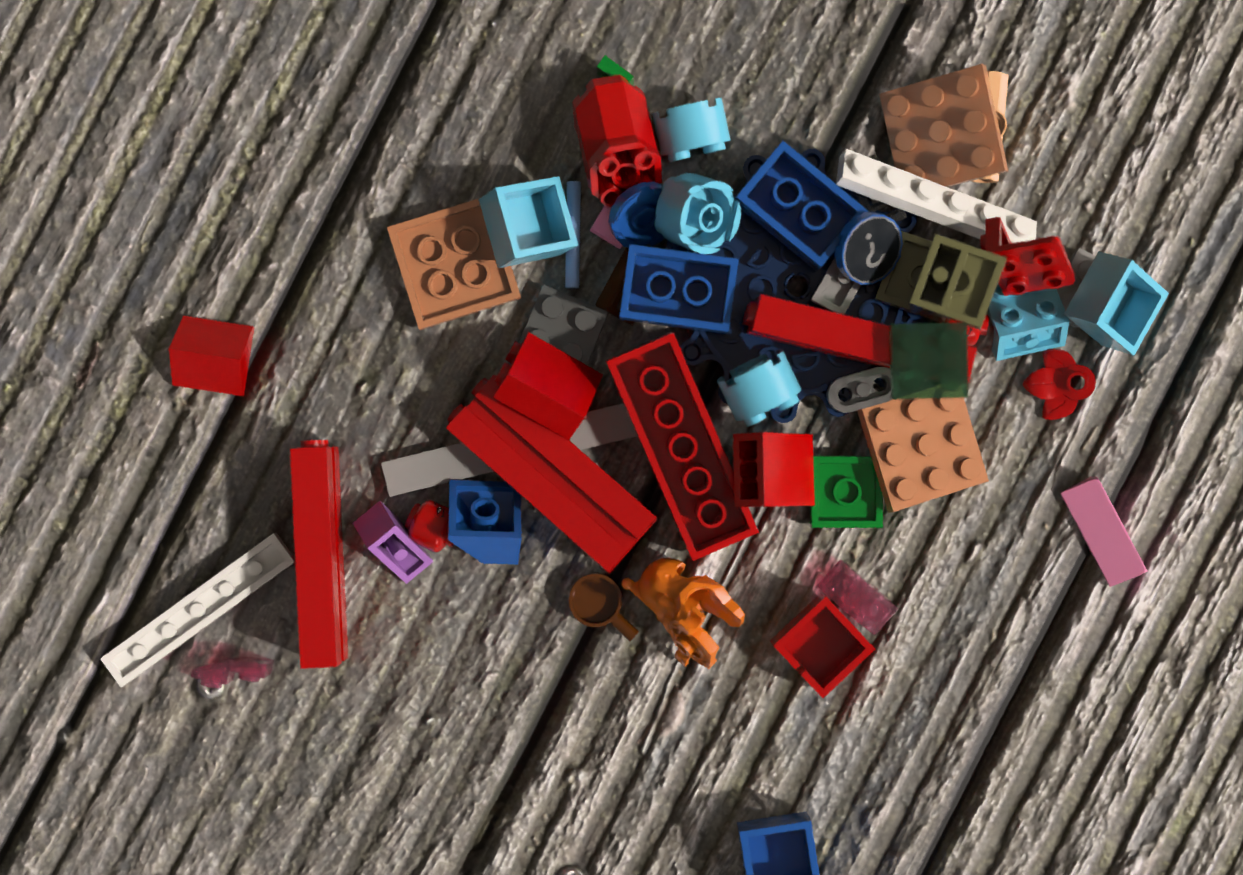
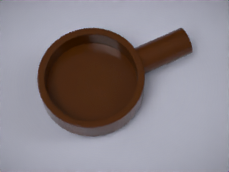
M589 573L580 577L574 583L569 594V607L573 616L580 623L589 627H601L610 623L629 642L638 634L639 630L619 613L622 607V593L614 579L602 573Z

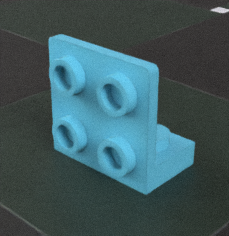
M999 283L997 284L987 311L994 327L992 351L996 361L1066 345L1070 321L1064 315L1065 309L1057 289H1044L1026 292L1022 295L1004 296Z

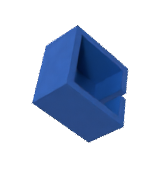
M807 811L737 822L745 875H820L812 823Z

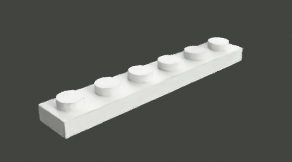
M845 149L839 157L836 185L979 239L981 235L985 234V219L999 216L1011 243L1036 239L1037 221L848 149Z
M273 533L100 658L120 687L127 685L294 564L295 557L279 535Z

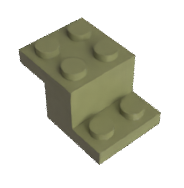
M901 231L903 240L901 256L895 268L881 281L875 300L944 324L947 318L980 330L1007 258L935 234L932 242Z

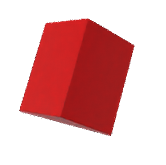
M183 316L169 347L172 385L244 396L255 327Z

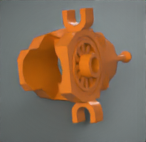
M663 557L653 561L645 568L640 579L636 582L630 578H624L621 586L625 590H630L655 613L657 620L663 624L670 634L675 646L678 648L675 658L683 666L688 664L690 657L707 669H710L717 662L715 656L719 646L701 627L705 620V615L701 611L711 613L723 619L731 627H739L744 623V612L731 599L722 585L707 575L689 578L680 576L686 564L678 559Z

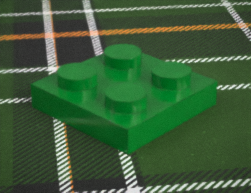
M813 456L815 506H810V527L883 528V494L871 456Z

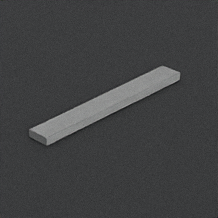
M624 403L587 412L570 441L580 450L636 437L637 433ZM463 443L381 462L389 497L449 483V480H461L494 472Z

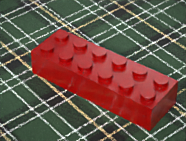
M674 332L664 334L605 360L692 561L759 533L749 507H735L734 472Z

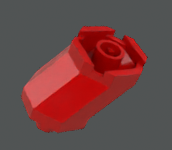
M621 75L591 79L585 86L586 92L581 97L578 94L572 101L574 128L578 136L591 194L600 199L601 203L606 207H612L616 199L634 185L653 181L659 184L662 183L661 156L657 150L646 97L643 91L637 86H632Z

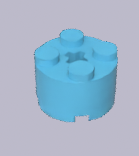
M715 98V106L709 107L708 101L704 100L667 109L668 117L660 118L659 112L652 113L661 157L668 155L669 162L690 158V150L703 148L704 154L725 150V142L731 141L722 98Z
M694 173L670 177L664 182L657 202L655 228L658 233H661L668 241L697 253L712 254L720 250L718 247L725 241L730 242L735 236L741 219L740 203L735 200L731 192L733 191L732 188L723 182Z
M783 349L774 350L777 356L775 358L768 359L765 353L729 371L732 378L726 382L722 376L718 378L717 383L736 421L744 420L746 426H751L766 418L764 412L777 406L779 410H784L800 401L797 394L801 391V387Z

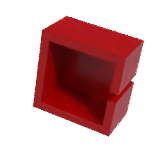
M820 593L770 640L776 650L822 698L828 695L875 650L872 644L823 593Z

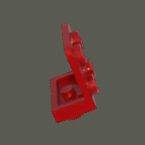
M1000 216L985 219V234L980 236L981 249L1007 258L998 281L1004 296L1022 295L1026 292L1044 289H1058L1074 284L1075 274L1059 237L1049 236L1011 243Z

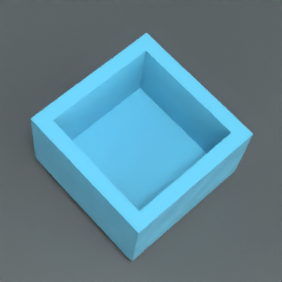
M559 176L497 187L479 199L498 268L560 256L578 246Z
M1099 251L1071 299L1064 315L1100 345L1134 356L1169 293L1133 260Z

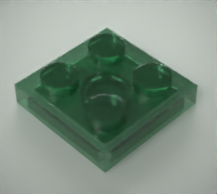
M967 323L891 324V399L968 398Z

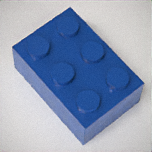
M784 141L780 143L735 198V200L739 201L741 210L815 271L820 269L832 255L836 245H840L842 239L840 233L843 227L853 217L868 211Z
M630 244L620 320L727 334L730 327L739 259Z

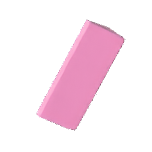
M1089 477L1060 493L1109 587L1147 572L1098 477Z

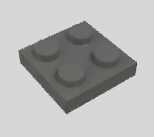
M543 285L519 343L521 344L528 332L587 365L609 312Z

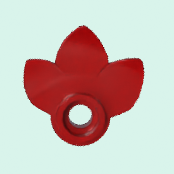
M1061 349L1043 351L1045 368L1032 372L1024 380L1023 387L1033 396L1045 400L1042 410V417L1044 419L1057 420L1072 414L1078 400H1083L1093 393L1096 387V378L1091 369L1084 365H1077L1070 353ZM1077 375L1083 377L1085 380L1084 387L1074 389L1070 383L1072 377Z

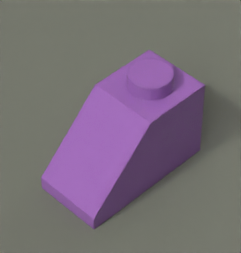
M381 501L353 522L367 549L406 584L434 562L425 549L409 537V530L405 529L402 521Z

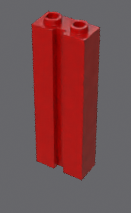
M762 294L754 302L750 301V304H747L742 325L748 326L746 333L748 335L877 367H886L893 371L950 385L969 384L977 352L976 347Z
M495 374L489 380L486 377L483 378L471 392L475 396L472 402L467 407L460 404L449 415L447 420L450 424L446 429L610 574L657 521V517L570 440L565 439L493 398L499 386V383L494 381Z
M328 440L300 441L301 448H290L300 669L338 667L343 661L348 659L339 447H329Z

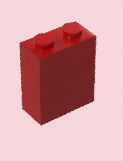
M528 332L522 343L520 344L515 341L507 353L505 360L510 362V364L504 362L494 381L499 383V386L493 398L565 439L570 440L584 420L603 374Z
M772 432L733 434L735 507L815 506L813 434Z

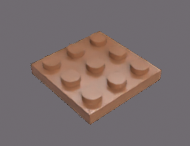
M979 64L879 94L894 166L896 168L946 187L1008 172L986 65Z
M480 198L387 227L419 330L522 299L512 266L497 267L479 203Z
M943 383L894 398L882 404L857 410L888 513L989 481L960 385Z

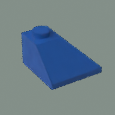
M449 480L448 540L483 564L518 565L522 539L521 495L506 482Z

